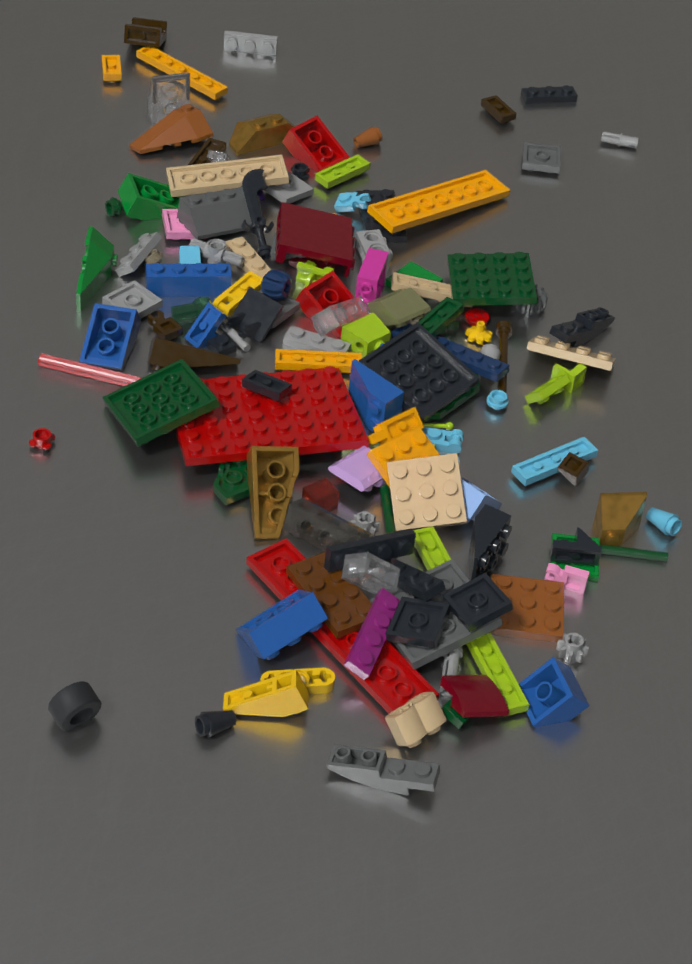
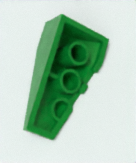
M91 226L88 228L85 240V247L87 248L85 255L82 257V273L79 275L76 292L77 311H82L112 275L113 267H117L118 254H114V245Z

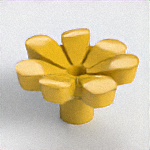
M478 321L476 326H471V328H467L465 331L469 342L476 340L477 344L483 345V341L491 342L492 332L486 330L485 322Z

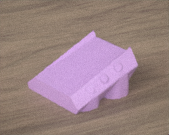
M366 446L356 449L328 467L331 473L361 492L371 491L373 486L381 487L386 483L367 457V453L371 449Z

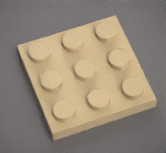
M457 453L387 462L396 532L432 526L438 528L467 524Z

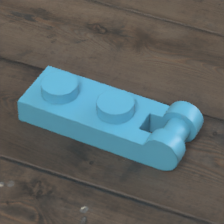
M429 427L422 428V431L431 443L435 444L437 451L452 454L461 452V442L464 438L462 430L454 429L447 431Z

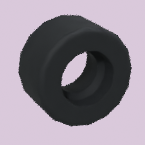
M80 681L60 690L49 702L48 710L62 730L69 731L92 720L101 709L102 703L90 684Z

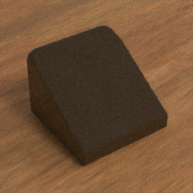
M569 452L558 465L557 470L574 486H577L588 473L589 462Z

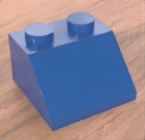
M552 657L519 683L529 703V708L526 712L535 728L571 721L590 706L571 668L555 657Z

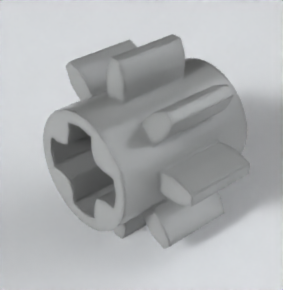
M367 511L354 514L353 520H350L349 530L353 531V537L359 540L375 536V533L379 532L380 522L375 521L376 516Z
M578 633L563 634V639L558 640L556 647L560 651L558 657L569 664L581 663L583 656L587 657L589 649L588 646H585L587 639Z

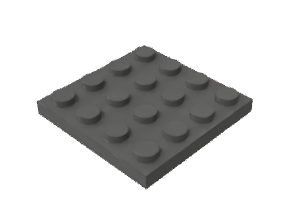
M453 559L425 572L443 580L446 590L428 601L444 603L443 595L470 581ZM397 587L388 590L400 600L401 597L420 599ZM375 597L370 599L369 601L373 603ZM451 611L436 648L400 642L393 643L414 670L503 626L502 619L498 617L469 632Z

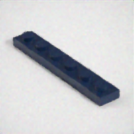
M408 323L393 330L392 338L412 326V324ZM438 335L435 337L471 371L478 375L498 382L509 373V364L447 340L444 337Z

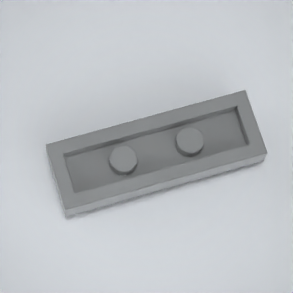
M226 30L224 32V50L275 56L277 54L278 36Z
M158 232L150 235L145 233L139 237V242L129 249L130 253L119 261L120 265L115 269L119 277L134 272L162 239Z
M291 326L283 337V345L300 350L349 352L351 349V343L294 326Z

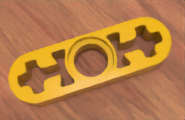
M324 667L272 670L263 673L260 681L297 670L304 681L309 695L329 693L334 689L335 685L334 672Z

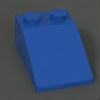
M95 303L79 362L97 367L123 370L136 342L141 324L137 309Z
M356 359L352 360L349 394L364 425L374 432L373 427L377 426L376 424L402 412L404 391Z

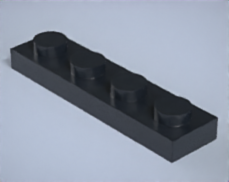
M406 529L326 546L324 568L328 572H334L411 555L414 552L416 533L412 529Z
M395 558L379 561L369 566L372 576L424 601L446 590L443 580Z

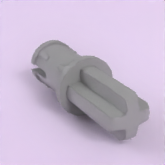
M603 132L601 141L616 144L618 147L622 146L636 150L639 138L622 135L623 133L618 135Z

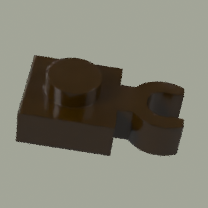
M160 310L157 311V317L148 314V323L153 326V331L161 339L169 341L183 335V327L172 317L165 319L164 313Z

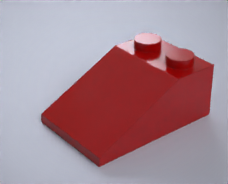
M318 115L289 129L282 141L293 157L316 172L350 158Z
M334 271L329 272L303 288L295 299L300 302V309L309 319L340 340L342 326L368 315Z

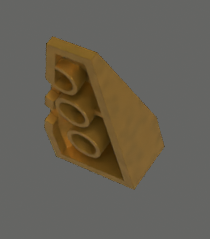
M251 446L247 453V475L254 539L278 540L280 537L288 504L299 473L298 447Z

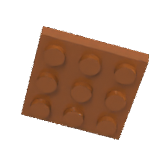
M491 574V579L513 604V610L500 616L503 626L491 631L492 635L557 643L558 640L563 639L564 582Z

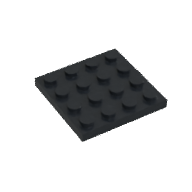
M418 322L359 360L360 363L404 391L402 408L406 411L416 407L422 423L474 387L480 380L473 371Z

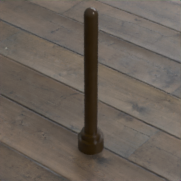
M503 320L496 325V335L500 338L499 350L501 355L499 360L507 364L508 339L513 334V325L511 322ZM507 374L498 381V390H502L507 393Z

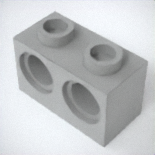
M380 229L357 231L355 250L361 264L364 261L368 248L389 252L387 270H389V263L392 261L393 255L391 249H388L386 238L382 236Z

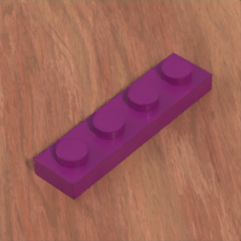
M385 588L377 592L344 663L345 667L363 680L370 675L386 640L385 633L400 602V599Z

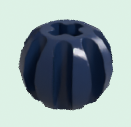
M280 269L268 271L261 282L263 294L274 301L285 299L290 294L292 288L291 277Z

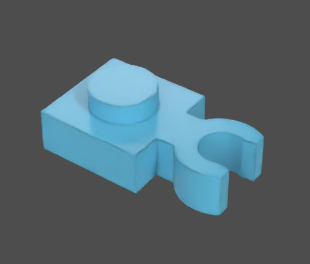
M358 192L340 193L334 208L336 212L355 211L356 207L367 209L366 201H371L368 193L358 195Z

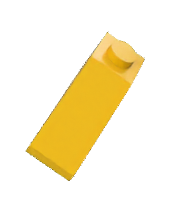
M297 670L224 693L223 711L233 710L237 715L286 717L308 710L309 692Z

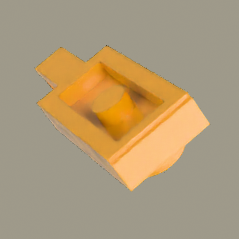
M412 407L376 424L377 426L373 427L375 433L367 437L369 445H374L378 442L382 445L419 427L422 429L424 425L416 407Z

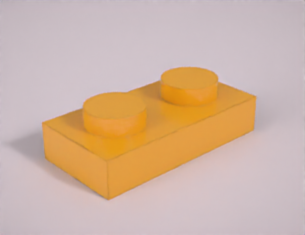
M102 55L103 81H122L120 55Z

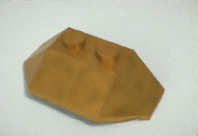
M268 114L240 121L235 126L229 146L237 155L280 145L283 144L282 141L289 129L295 127V125L281 114Z

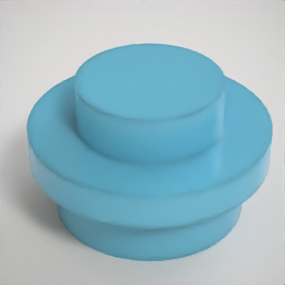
M493 390L487 396L486 402L491 408L500 410L508 406L509 399L504 391Z

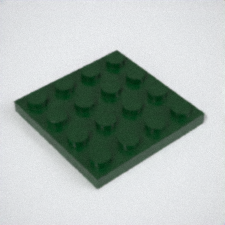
M478 252L474 254H447L451 297L453 300L464 304V306L537 304V294L529 253L496 252L494 254H483Z
M183 359L102 397L107 408L137 446L146 444L162 434L169 433L171 430L187 424L203 414L210 413L213 409L220 406L216 396Z

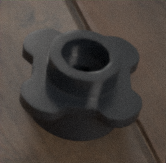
M295 163L291 167L292 174L299 179L309 178L308 173L310 169L306 164Z

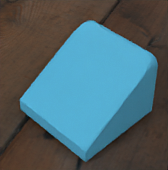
M180 246L179 263H201L200 247Z

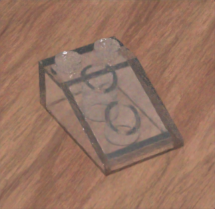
M189 72L152 77L147 97V117L152 127L173 110L181 108L184 104H189Z

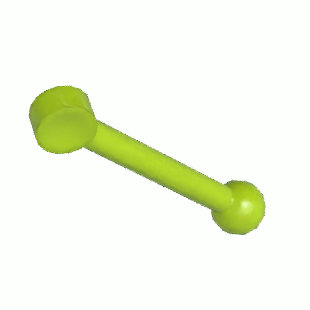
M447 422L446 424L423 423L424 427L446 428L449 431L454 428L452 422Z

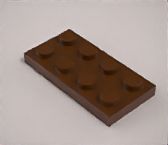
M326 551L288 565L286 567V574L299 590L313 592L328 618L323 622L336 639L361 629L372 603L345 569L328 572L324 568Z

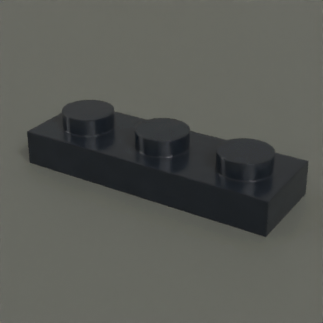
M568 85L521 89V96L525 104L577 102L578 98L574 87Z

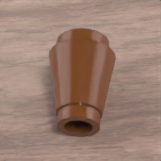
M370 127L353 138L356 148L378 145L383 139L382 133L378 127Z

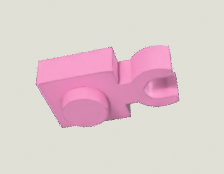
M548 564L544 580L564 582L565 590L584 595L589 571L568 565L565 566V569H561L556 564Z

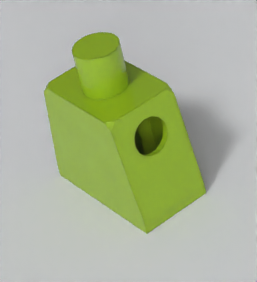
M375 313L368 314L342 326L341 340L351 343L350 350L355 353H362V357L376 350L381 343L385 344L391 337L390 330Z

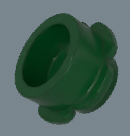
M111 197L110 200L105 202V209L109 216L116 215L118 217L123 210V205L120 200Z

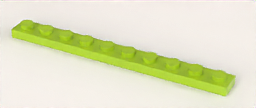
M433 526L413 530L416 533L414 546L428 571L451 560ZM491 632L467 643L466 645L482 675H487L500 690L509 709L508 716L528 711L529 703Z

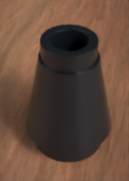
M233 710L203 711L195 717V728L201 737L206 736L209 738L236 725V715Z

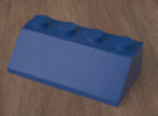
M154 263L146 264L145 267L146 289L158 297H218L231 286L230 264Z

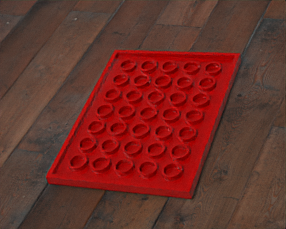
M332 366L318 369L306 368L297 371L284 370L275 373L263 372L292 384V392L280 401L272 400L267 396L242 387V379L247 376L246 374L232 377L219 376L210 379L200 378L216 396L220 406L213 409L210 413L203 414L191 422L175 428L185 466L247 460V453L251 446L298 447L299 455L359 449L362 446L369 448V439L340 370Z

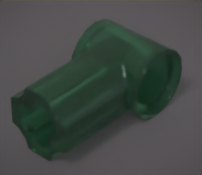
M199 297L193 303L170 307L171 316L179 325L193 323L207 303H211V299L209 297Z

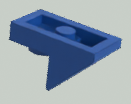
M208 302L184 338L196 348L203 349L207 347V340L219 335L216 330L227 315Z

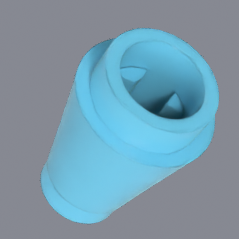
M654 507L650 508L647 512L646 519L666 536H675L680 531L682 520L679 519L678 515Z

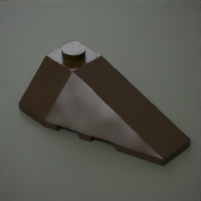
M155 337L150 343L147 365H151V369L157 371L180 359H183L190 368L238 365L241 359Z

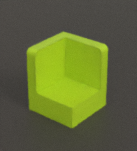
M579 363L569 371L559 364H555L551 379L567 374L570 382L563 386V388L573 393L584 383L587 367Z

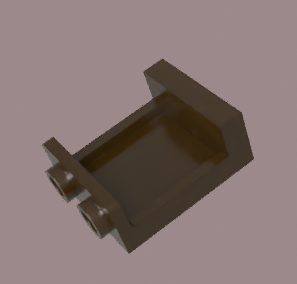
M133 17L132 24H125L124 43L160 47L166 40L167 21Z

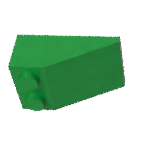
M131 173L127 174L118 189L126 216L143 221L162 219V209H178L181 198L171 197L169 185Z

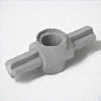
M193 238L189 243V246L200 247V253L203 254L209 264H225L227 262L242 267L245 261L242 255L231 252L230 248L226 246V242L221 239H212L206 243Z

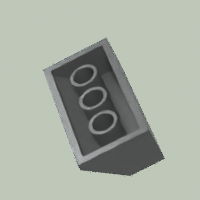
M242 186L204 194L181 197L179 200L177 218L196 239L244 231L241 227L244 219L248 225L252 224ZM257 195L261 215L264 217L259 196Z

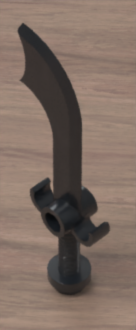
M254 169L249 171L242 181L243 192L252 224L248 225L244 219L241 227L244 231L251 232L257 236L259 248L256 252L263 260H268L271 258L270 252L272 247L267 245L264 233H269L274 227V223L272 221L269 226H266V219L261 215L257 192L267 189L268 186L263 179L264 170Z

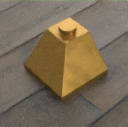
M647 492L600 493L592 526L595 537L600 538V544L622 546L639 529Z

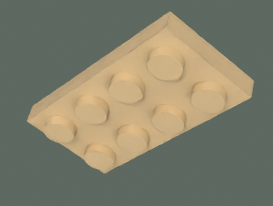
M541 335L533 337L528 342L527 350L609 371L613 369L616 358H613L611 353L600 351L598 354L593 353L591 348L585 346L573 348L570 347L571 343H564L560 340L556 343L550 342V338Z

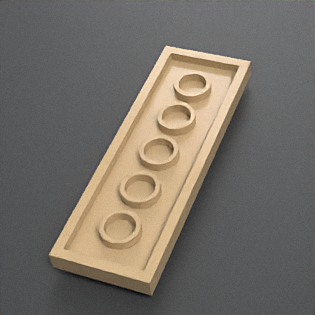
M282 155L166 168L171 197L198 195L241 187L244 176L254 169L264 170L263 179L267 186L289 183V176Z

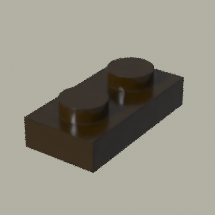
M497 95L481 99V106L499 123L516 120L517 113Z

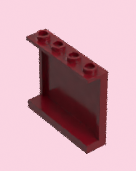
M281 202L277 217L275 262L284 263L286 253L344 265V277H348L349 271H353L356 261L354 258L355 248L353 247L355 227L352 226V218Z

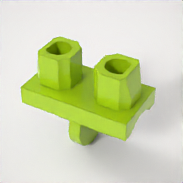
M309 260L306 263L299 261L297 264L296 282L305 284V287L329 272L334 271V269L330 267L318 268L315 262Z

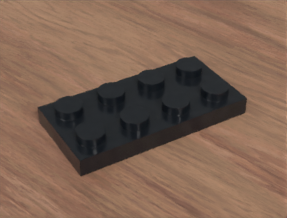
M388 189L356 191L358 195L363 193L370 195L371 201H366L367 205L396 197L394 190ZM358 207L364 231L380 229L387 243H407L406 230L391 233L367 212L368 208L360 209Z

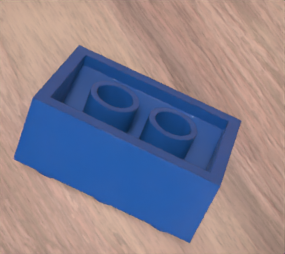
M298 589L238 627L236 631L258 658L270 660L279 655L280 649L287 644L292 646L302 639L301 635L321 628L323 626L322 622L328 618L313 592Z

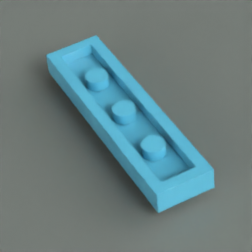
M582 437L513 465L511 473L524 486H527L558 473V465L569 452L587 461L597 457L598 449L585 437Z

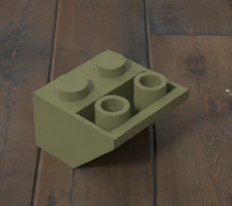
M412 288L398 289L367 303L370 314L375 313L387 328L405 326L408 324V320L421 319L424 317V313L431 311L430 306Z

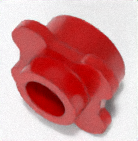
M46 428L36 429L33 432V439L29 441V445L48 450L51 448L52 441L55 440V435Z

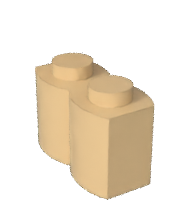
M423 692L413 697L405 705L395 709L385 717L397 745L407 746L408 748L419 745L422 742L421 738L426 734L431 735L441 729L440 725L447 720L434 692Z

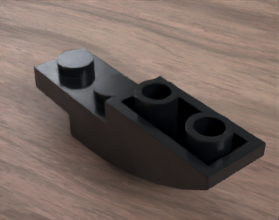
M598 307L577 313L573 321L553 325L549 334L564 343H571L570 346L575 348L589 342L602 333L615 320V317L610 315L608 310Z

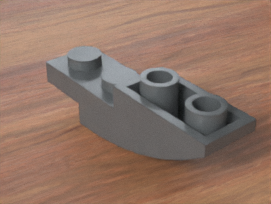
M337 744L333 745L327 762L328 769L352 781L403 795H409L411 789L434 792L440 774L439 763L388 758L386 750Z

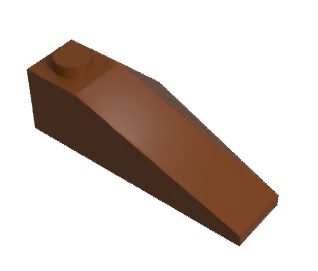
M184 104L181 108L173 110L129 145V148L143 154L162 150L164 145H174L176 147L181 146L183 141L191 140V143H196L214 135L201 110L191 104Z

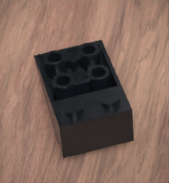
M487 504L484 505L474 519L469 548L470 581L484 573L487 574L489 570L493 571L500 556L503 557L509 547V543L506 542L512 531V526H510L512 515Z

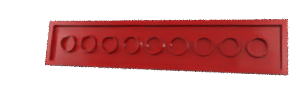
M285 538L248 556L246 564L282 600L298 590L286 574V567L306 558ZM322 622L323 626L311 633L344 666L360 630L336 639L326 624ZM387 640L384 642L370 675L365 680L345 667L388 713L405 705L410 699L423 692H434L437 700H439V693L416 669L413 670L408 661Z

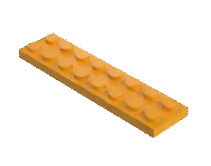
M483 170L368 205L367 212L389 232L395 233L509 197L511 190L487 170Z

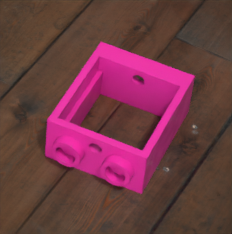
M368 248L358 273L355 299L367 313H370L367 303L382 295L385 287L389 252Z

